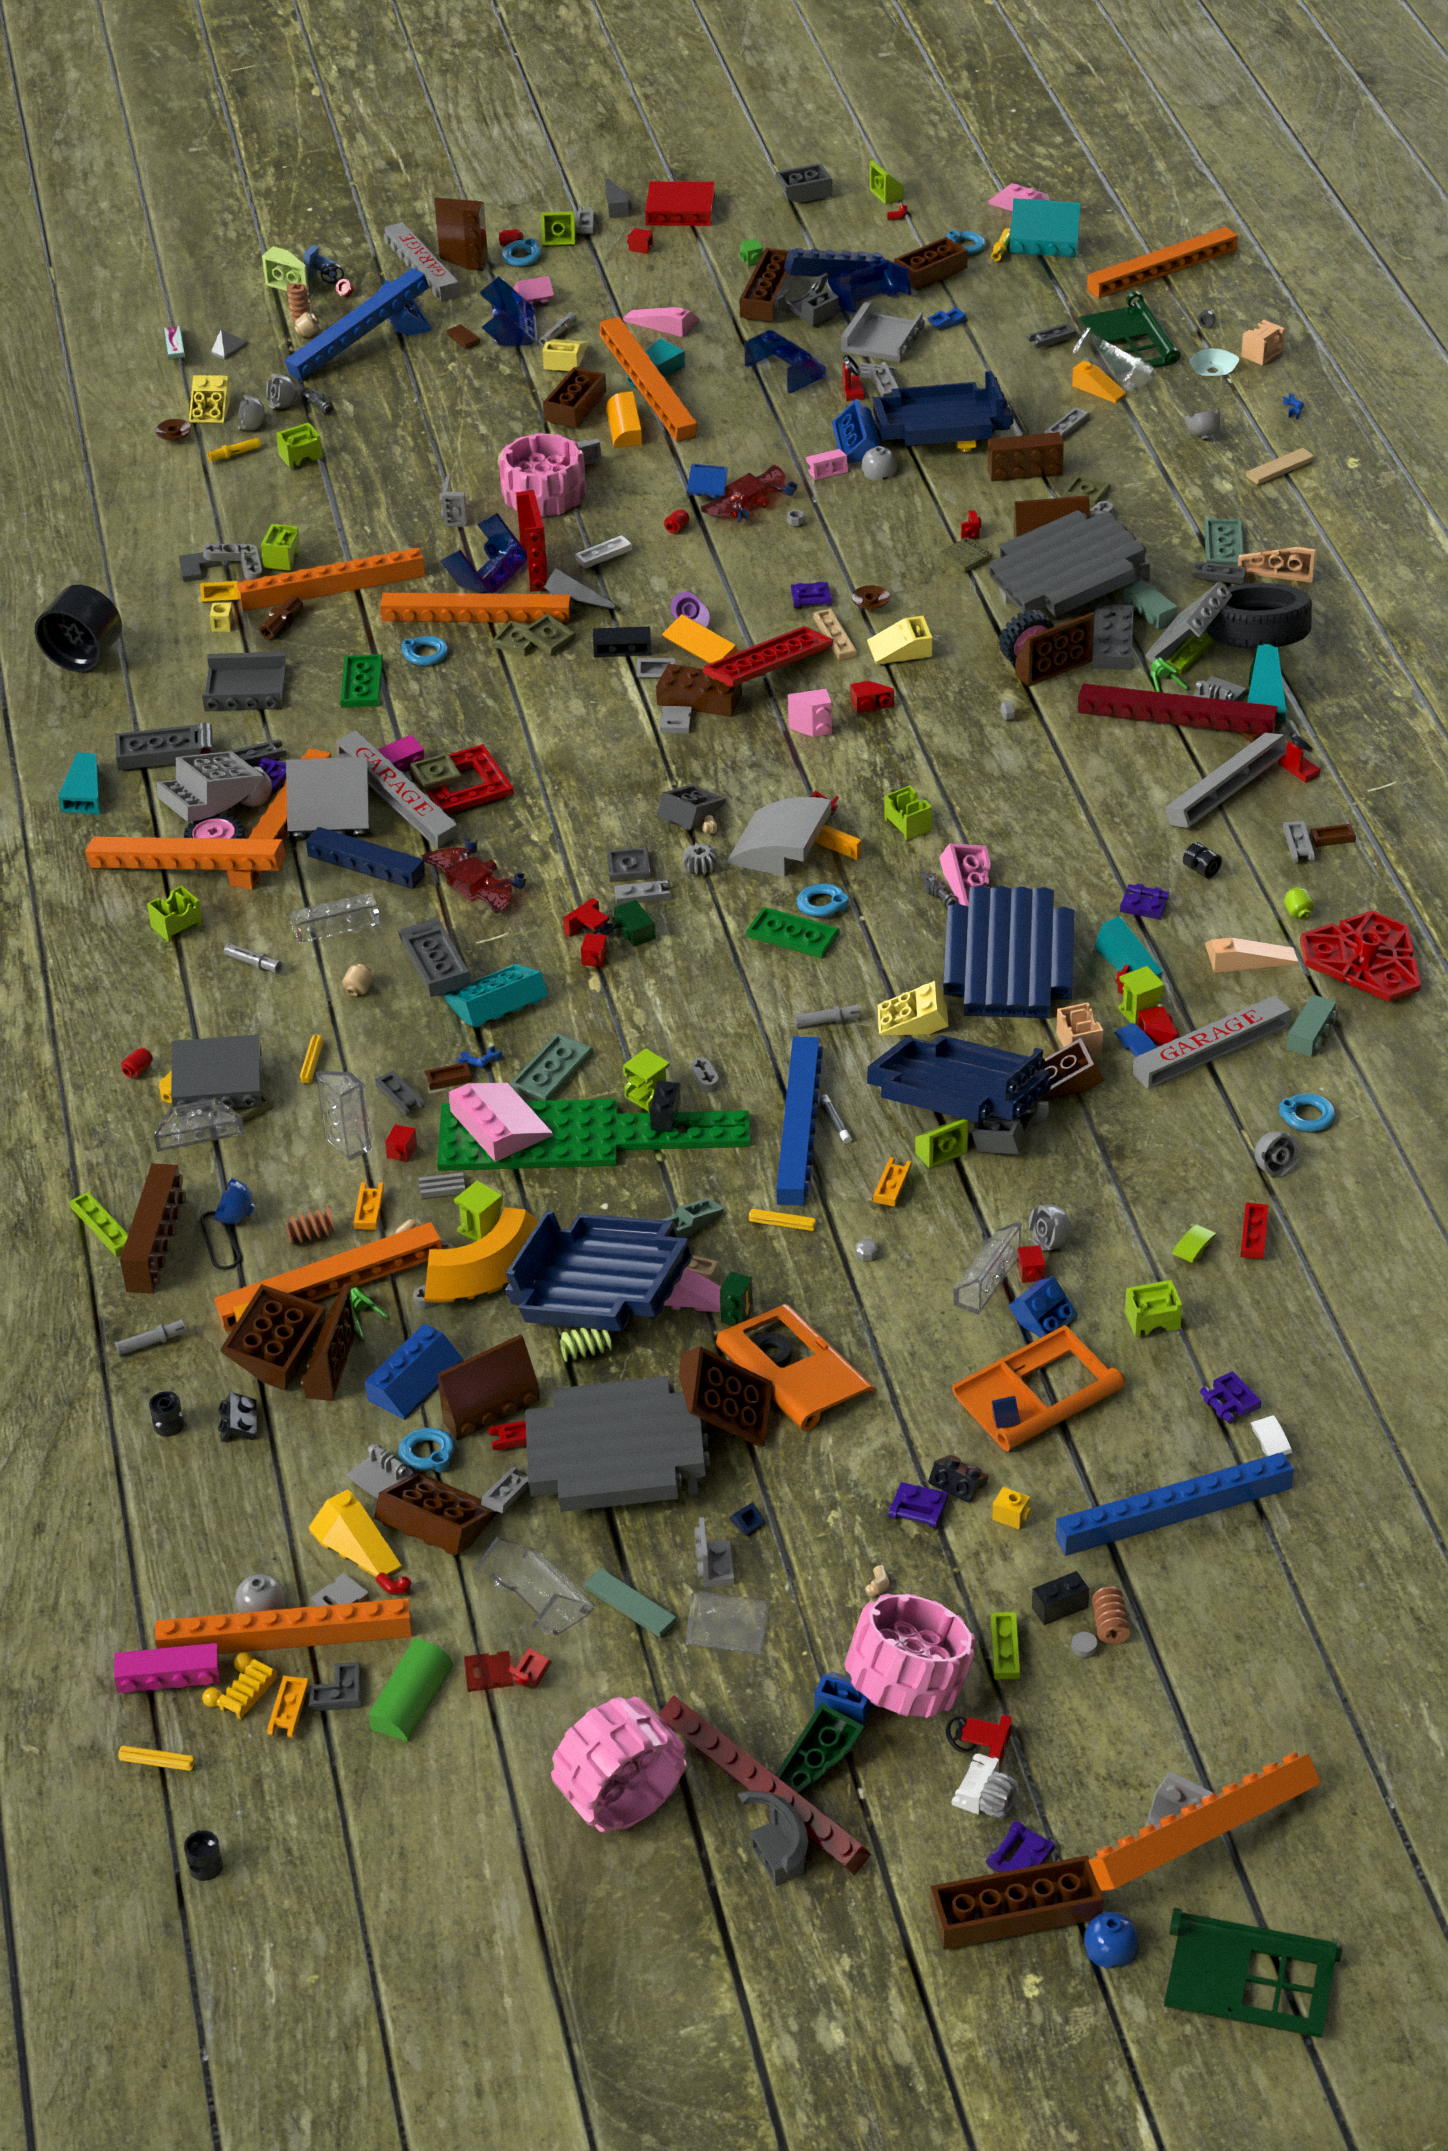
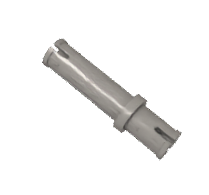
M569 312L563 319H559L556 325L539 339L541 346L544 347L547 341L556 339L560 334L568 331L570 326L577 321V316L573 312Z
M228 943L224 948L225 956L252 964L259 970L265 969L275 974H279L282 970V961L269 958L267 954H258Z
M858 1004L840 1008L839 1006H834V1009L795 1014V1027L833 1021L840 1023L841 1020L860 1018Z
M182 1319L164 1326L161 1324L157 1325L156 1329L114 1343L115 1347H117L118 1355L122 1356L160 1341L165 1343L169 1338L185 1334L186 1329Z

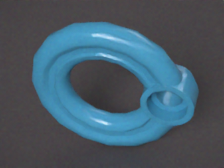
M952 230L946 235V237L959 244L960 240L974 241L975 245L964 247L968 250V255L977 254L986 246L985 239L974 232H957Z
M534 238L511 242L502 251L503 260L509 265L517 267L533 264L541 256V248ZM523 248L527 253H531L524 258L512 256L513 251Z
M435 636L405 639L401 644L402 654H404L406 660L418 666L437 664L447 657L449 651L447 643ZM429 645L437 648V652L430 656L416 654L417 648Z
M828 883L808 886L797 897L799 910L806 915L814 917H824L836 912H843L849 905L848 896L844 894L843 890L836 885ZM818 894L832 896V902L824 906L811 905L809 899Z
M1303 1093L1282 1100L1279 1104V1115L1285 1119L1288 1125L1296 1130L1318 1132L1326 1129L1333 1123L1335 1108L1330 1101L1322 1096ZM1312 1105L1321 1110L1322 1116L1317 1120L1310 1121L1301 1119L1296 1115V1112L1300 1106Z
M418 1429L402 1439L398 1447V1457L411 1469L421 1471L434 1469V1471L442 1473L450 1465L449 1460L455 1451V1442L450 1434L441 1429ZM422 1441H436L441 1446L439 1451L433 1452L430 1457L426 1458L417 1457L412 1452L413 1447Z

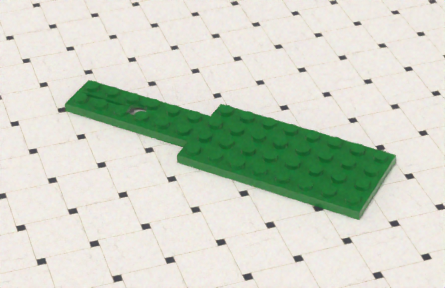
M617 1099L524 1101L552 1131L553 1136L495 1162L452 1114L450 1103H441L437 1167L438 1171L616 1166L617 1151L750 1147L749 1110L678 1112L673 1132L651 1130L650 1113L617 1114ZM681 1124L690 1126L687 1133H678L675 1127Z

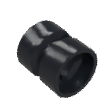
M1194 842L1186 849L1183 856V864L1209 879L1219 871L1222 857L1201 843Z
M169 1391L155 1394L149 1402L154 1431L164 1437L178 1434L184 1427L179 1397Z
M207 1830L196 1831L188 1836L184 1842V1850L191 1876L200 1881H209L216 1878L223 1869V1860L217 1836Z

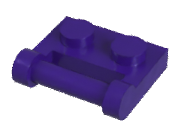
M828 582L791 585L794 608L806 605H832Z
M263 758L259 762L258 767L266 771L272 782L271 793L275 794L286 780V763Z
M901 1482L894 1501L890 1506L888 1516L893 1519L900 1517L929 1524V1527L937 1528L948 1500V1492Z
M1014 1821L1009 1827L1008 1835L995 1853H991L986 1859V1864L997 1872L1044 1864L1053 1852L1055 1843L1026 1829L1022 1823ZM1017 1839L1024 1841L1009 1863L1003 1861Z

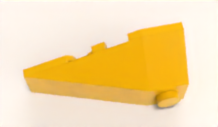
M349 1489L328 1499L309 1526V1531L321 1546L337 1551L339 1556L345 1560L349 1558L357 1563L359 1568L374 1577L381 1572L390 1576L402 1569V1565L361 1503Z

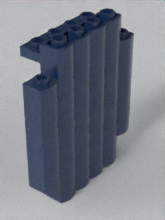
M992 371L985 372V388L981 389L977 388L975 382L894 388L891 389V396L873 397V414L881 439L904 438L906 446L991 439L995 431L1009 430L1014 423L1013 414L1010 412V407H1008L1003 391L1000 390L997 377H994Z
M978 885L970 887L969 906L962 904L948 906L943 994L964 996V1016L1050 1019L1051 999H1072L1075 910L1067 907L1053 909L1054 890L1046 887L1037 889L1017 887L1011 889L1004 886L989 888Z
M938 1035L931 1042L906 1036L871 1063L867 1071V1084L881 1087V1098L974 1122H982L989 1115L1014 1121L1039 1101L1042 1096L1049 1093L1052 1083L1049 1080L1050 1072L1043 1070L1045 1065L1043 1049L1034 1048L1033 1054L1028 1057L943 1035Z
M545 1211L515 1260L508 1268L506 1276L510 1283L505 1291L511 1304L520 1305V1313L527 1323L622 1331L628 1325L631 1315L656 1317L661 1313L665 1301L673 1292L675 1284L681 1280L684 1269L691 1263L694 1252L688 1238H678L679 1234L674 1221L578 1214L569 1229H562L554 1211Z

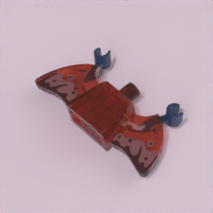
M772 465L760 476L755 477L748 473L725 486L724 496L717 501L701 506V512L719 517H738V523H742V518L748 521V511L758 506L763 508L768 506L770 500L767 498V494L773 492L783 493L785 491L786 495L792 496L797 489V484L795 482H788L786 486L784 472L777 465Z
M467 838L465 840V848H445L422 855L424 862L436 866L444 872L447 884L471 902L477 898L482 899L495 914L500 913L509 904L512 898V886L522 889L526 883L524 873L521 872L515 874L514 880L494 878L493 872L497 870V865L492 859L483 863L476 857H470L471 853L477 852L478 840L470 842L471 839Z

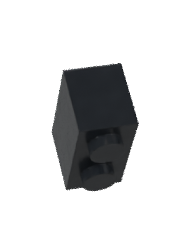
M658 1081L650 1108L651 1130L673 1132L681 1104L680 1083Z
M1078 1571L1037 1586L1032 1590V1609L1043 1625L1088 1608L1089 1587Z

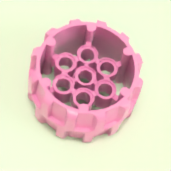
M535 433L534 435L519 437L516 441L504 447L502 456L499 459L501 492L509 508L517 511L516 492L529 490L535 491L541 517L561 515L580 504V498L584 497L586 493L584 454L582 450H578V444L574 440H569L559 434Z
M884 1594L876 1602H869L863 1608L845 1659V1669L851 1675L853 1687L857 1691L862 1692L876 1706L884 1707L906 1717L909 1715L924 1716L926 1718L935 1717L937 1713L943 1710L949 1711L956 1705L975 1657L974 1648L976 1640L974 1634L970 1633L966 1627L965 1620L945 1608L943 1604L918 1597L915 1594Z
M616 1697L597 1708H592L573 1727L568 1729L564 1739L553 1754L554 1770L551 1772L553 1783L588 1825L595 1826L599 1831L609 1833L611 1830H626L655 1813L657 1808L674 1793L680 1777L686 1769L687 1763L683 1757L686 1749L678 1736L643 1699L638 1697L630 1699Z

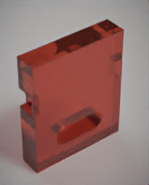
M509 1651L497 1652L494 1655L486 1653L464 1656L468 1692L514 1686L512 1673L508 1671L511 1667ZM478 1667L481 1669V1677H474V1668Z

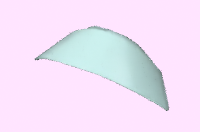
M1204 349L1190 358L1191 366L1201 376L1226 375L1239 362L1238 356L1222 349ZM1209 368H1217L1218 372L1209 373L1207 370Z

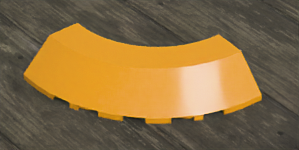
M503 1207L501 1217L496 1226L480 1240L458 1248L429 1249L424 1302H454L455 1298L467 1297L470 1300L474 1299V1296L485 1292L490 1294L502 1289V1285L509 1282L506 1276L508 1268L539 1221L526 1209Z

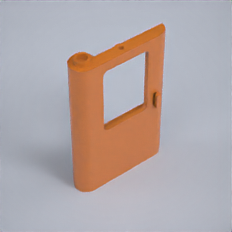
M787 1304L722 1330L717 1335V1347L735 1364L772 1381L770 1399L803 1431L811 1430L818 1423L822 1411L866 1391L876 1392V1388ZM779 1319L815 1354L787 1367L780 1368L745 1333ZM813 1416L812 1420L807 1424V1419Z
M1064 1325L952 1385V1391L961 1405L1004 1451H1009L1121 1390L1124 1387L1125 1377L1120 1370L1113 1367L1107 1369L1096 1355ZM1068 1353H1073L1095 1375L1098 1381L1053 1406H1046L1024 1383L1022 1378ZM1015 1396L1020 1424L997 1429L992 1414V1401Z

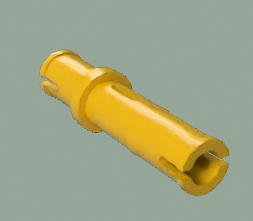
M1009 228L1004 229L999 241L993 247L991 259L995 256L994 261H999L1007 250L1011 237Z
M255 437L233 445H223L216 450L207 451V456L211 463L224 458L227 460L230 459V456L261 448L259 438Z

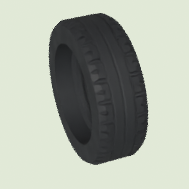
M1250 583L1226 587L1232 594V597L1206 628V632L1214 641L1232 647L1257 649L1258 645L1270 644L1274 647L1290 645L1303 640L1312 629V600L1303 590L1282 584Z

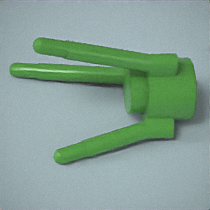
M1162 658L1152 663L1150 675L1153 678L1157 692H1161L1157 677L1166 678L1168 675L1181 687L1188 690V686L1174 674L1177 673V670Z
M355 1287L351 1289L356 1331L359 1339L364 1340L355 1310L363 1311L369 1305L385 1319H389V1315L374 1304L360 1288Z

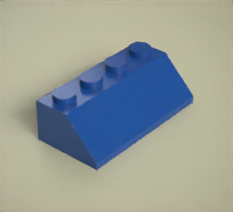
M387 280L379 289V291H381L383 288H385L392 282ZM415 299L388 318V321L393 324V329L397 333H403L406 336L428 332L433 329Z
M855 399L832 421L838 449L847 455V463L862 462L863 456L868 450L881 446L872 411L859 400Z
M424 1323L365 1380L367 1400L405 1420L439 1386L437 1374L463 1362V1358L442 1332Z

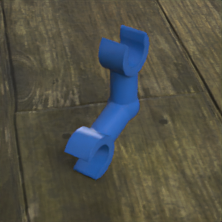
M1289 393V398L1283 396V403L1285 405L1295 406L1288 410V418L1291 415H1296V420L1299 419L1304 403L1295 399V395Z
M491 1046L488 1049V1053L482 1058L471 1057L468 1052L463 1051L460 1052L461 1058H457V1064L467 1062L468 1066L484 1068L491 1061L501 1060L502 1050L496 1052L495 1046Z

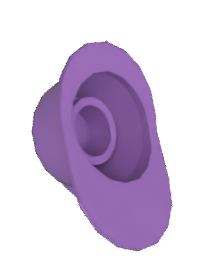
M681 592L674 597L671 603V612L676 619L683 614L705 628L709 625V611L697 596L690 592Z

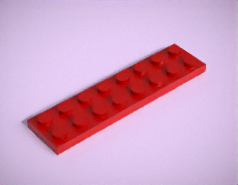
M803 626L707 664L703 667V673L710 676L711 679L725 683L728 687H735L780 667L812 656L817 652L824 651L832 647L834 639Z

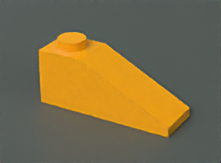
M1082 361L1073 368V387L1117 403L1126 396V392L1098 366L1088 361Z

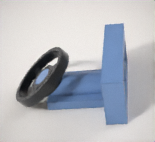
M315 245L304 252V264L307 269L308 282L317 275L318 270L320 271L321 279L325 283L337 284L339 280L343 279L344 270L340 265L335 264L336 262L319 255V247ZM338 268L342 271L339 279L336 277ZM322 274L334 278L335 281L326 280Z

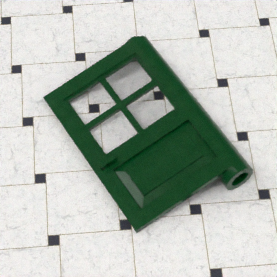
M1138 291L1131 292L1127 296L1126 303L1129 307L1079 317L1080 322L1115 376L1172 365L1178 362L1181 357L1179 350L1175 348L1144 301L1142 294ZM1139 297L1136 302L1131 303L1133 298ZM1148 335L1153 344L1135 347L1130 338ZM1126 340L1131 349L1113 352L1107 343ZM1156 348L1162 356L1143 360L1138 351ZM1134 352L1139 362L1121 365L1116 356Z
M1179 1908L1173 1909L1170 1935L1178 1936L1164 2007L1319 2038L1323 2037L1334 1963H1340L1343 1946L1337 1945L1338 1939H1332L1331 1942L1183 1913L1182 1909ZM1251 1952L1281 1957L1277 1980L1247 1975ZM1287 1959L1317 1964L1313 1987L1283 1982ZM1246 1982L1276 1987L1272 2011L1242 2005ZM1282 1989L1312 1994L1308 2018L1278 2012Z

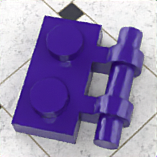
M1128 884L1127 892L1130 893H1125L1120 905V912L1161 920L1166 907V901L1160 900V898L1168 900L1170 892L1163 891L1159 887L1153 889L1144 887L1143 884Z
M1233 1371L1213 1380V1390L1210 1391L1207 1386H1204L1199 1391L1203 1396V1401L1208 1406H1212L1219 1418L1225 1419L1228 1424L1235 1421L1236 1417L1232 1414L1235 1411L1243 1417L1261 1408L1262 1401ZM1224 1398L1227 1403L1223 1404L1219 1399Z

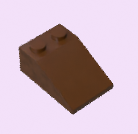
M1082 1038L1045 1058L1043 1070L1050 1072L1049 1080H1051L1052 1084L1049 1093L1042 1096L1040 1100L1086 1092L1105 1081L1091 1051Z

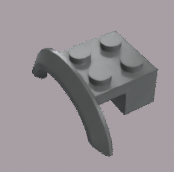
M825 273L816 278L812 288L806 294L788 302L785 301L783 295L777 297V305L782 311L787 313L793 312L811 326H815L838 314L839 296L829 289L822 291L828 278V274Z
M1039 1101L1038 1108L1035 1111L1022 1114L1021 1117L1014 1121L989 1115L982 1122H976L971 1133L977 1151L1019 1154L1031 1127L1042 1123L1048 1116L1049 1103Z
M748 1790L738 1793V1797L743 1805L761 1803L770 1806V1823L750 1831L751 1848L774 1885L778 1886L803 1875L808 1836L806 1827L798 1812L786 1800L771 1792Z

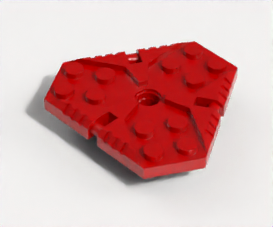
M1371 910L1340 920L1339 926L1331 923L1301 933L1300 945L1304 966L1321 974L1324 973V975L1338 979L1342 983L1344 981L1350 983L1351 987L1358 988L1388 1002L1420 991L1421 981L1416 959L1413 957L1414 950L1409 927L1402 922Z

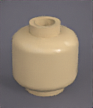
M305 312L296 319V326L294 328L302 338H310L320 329L318 323L320 319L315 313Z
M363 964L353 965L347 970L342 984L346 992L351 996L365 995L373 982V975L367 966Z

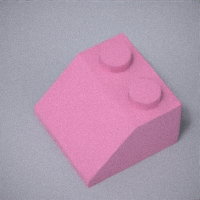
M549 276L518 281L512 290L518 305H524V307L533 306L537 302H540V304L549 303L554 296Z
M820 689L788 694V727L811 737L832 734V702L827 690Z

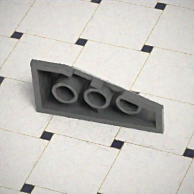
M557 568L554 569L544 588L549 590L548 594H570L571 601L616 611L621 610V607Z

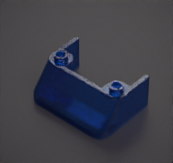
M887 259L875 260L827 277L832 292L839 296V307L851 313H856V301L880 293L887 294L889 297L896 296L898 292L907 295L912 294L908 268Z
M498 276L480 292V295L492 305V314L494 315L492 319L482 326V329L494 339L498 346L510 347L534 344L537 341L534 308L503 278Z
M767 330L744 341L746 367L772 355L791 365L787 368V392L789 394L826 376V367L819 360L773 330Z
M498 513L477 524L488 538L484 544V551L489 558L478 571L475 570L461 550L450 554L440 561L460 587L482 594H493L526 563V550Z

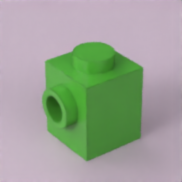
M756 239L740 242L741 260L748 266L758 264L763 254V247Z

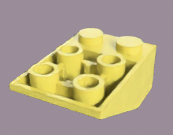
M559 339L547 341L542 351L543 368L551 371L563 370L568 372L573 367L579 368L588 342Z
M193 375L189 423H224L230 404L232 387L228 376Z
M924 616L904 618L867 640L875 664L932 657V636Z
M935 981L877 1005L879 1034L881 1036L931 1034L949 1026L946 996Z

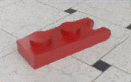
M526 1420L492 1426L488 1429L490 1436L499 1435L500 1440H495L491 1443L493 1450L527 1445Z

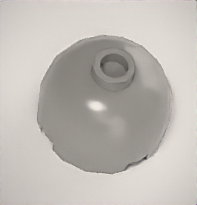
M272 374L273 378L268 380L266 389L267 400L271 402V404H268L271 409L290 407L298 395V390L295 388L293 380L283 374Z
M244 395L243 397L246 400H242L240 404L238 420H241V425L238 424V430L254 431L261 426L262 422H266L267 412L264 411V405L258 398Z
M1220 410L1196 413L1191 417L1189 415L1185 416L1187 429L1192 435L1201 436V439L1211 438L1212 433L1217 432L1221 425Z
M877 446L872 448L863 456L861 471L864 472L866 478L881 481L883 477L887 476L890 479L897 473L896 456L885 447Z
M253 767L263 775V780L250 794L240 801L244 806L256 807L265 804L269 800L272 792V782L261 767Z
M1273 1131L1266 1133L1259 1139L1255 1147L1254 1156L1258 1166L1264 1172L1274 1177L1280 1174L1282 1177L1292 1172L1298 1164L1299 1159H1297L1298 1151H1301V1147L1294 1136L1285 1132Z
M1041 1205L1032 1210L1029 1217V1231L1033 1230L1034 1238L1031 1239L1034 1245H1041L1042 1251L1060 1248L1068 1241L1072 1222L1064 1209L1056 1205Z
M255 1574L244 1579L237 1588L235 1605L238 1613L285 1609L286 1598L281 1584L275 1578L267 1574Z

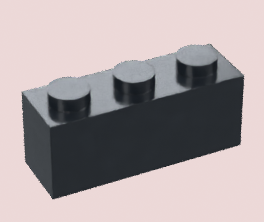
M650 626L593 628L594 658L651 656Z

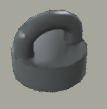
M1204 310L1198 316V323L1203 328L1212 327L1216 320L1213 310Z

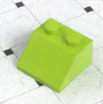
M870 161V191L885 205L903 200L904 187L902 183L876 162Z
M574 211L541 212L542 246L575 245Z
M955 1120L915 1137V1153L929 1169L967 1153L968 1120Z

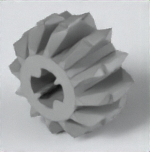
M704 842L699 845L695 843L694 846L689 845L688 849L684 850L683 865L685 869H688L689 873L695 872L696 875L699 873L705 875L706 872H712L713 868H716L717 852L716 849L712 848V845H705Z
M994 1772L990 1775L984 1784L983 1790L980 1792V1810L993 1818L1003 1819L1010 1813V1809L1014 1807V1801L1017 1799V1780L1004 1773Z

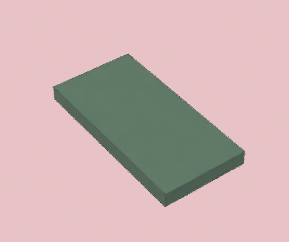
M1204 519L1206 562L1238 566L1239 555H1244L1242 520Z
M556 1033L509 1085L516 1093L536 1101L551 1100L593 1054V1047Z

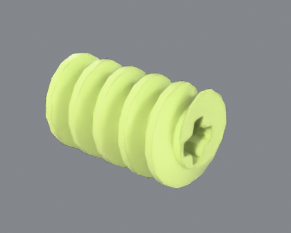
M580 1328L579 1334L576 1330H571L570 1336L567 1332H562L560 1345L565 1362H568L569 1354L576 1360L577 1352H580L583 1358H585L586 1350H589L592 1356L595 1355L596 1348L601 1353H604L606 1345L610 1351L612 1350L608 1330L589 1328L587 1332L585 1328Z

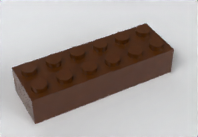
M765 248L739 299L740 318L773 322L779 310L777 297L783 295L785 298L795 276H789L784 268L788 250Z
M151 1163L120 1258L126 1292L153 1294L156 1285L160 1283V1271L166 1264L165 1255L171 1248L170 1239L171 1236L175 1235L176 1220H179L181 1216V1204H184L186 1200V1192L182 1190L183 1175L179 1173L178 1165Z
M1086 1855L930 1886V1906L943 1950L1091 1921L1103 1912V1897L1088 1861L1089 1856Z

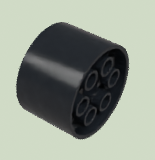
M71 585L63 589L39 616L35 623L34 631L40 649L53 663L69 671L85 672L95 667L118 640L122 632V620L115 605L103 593L86 585Z

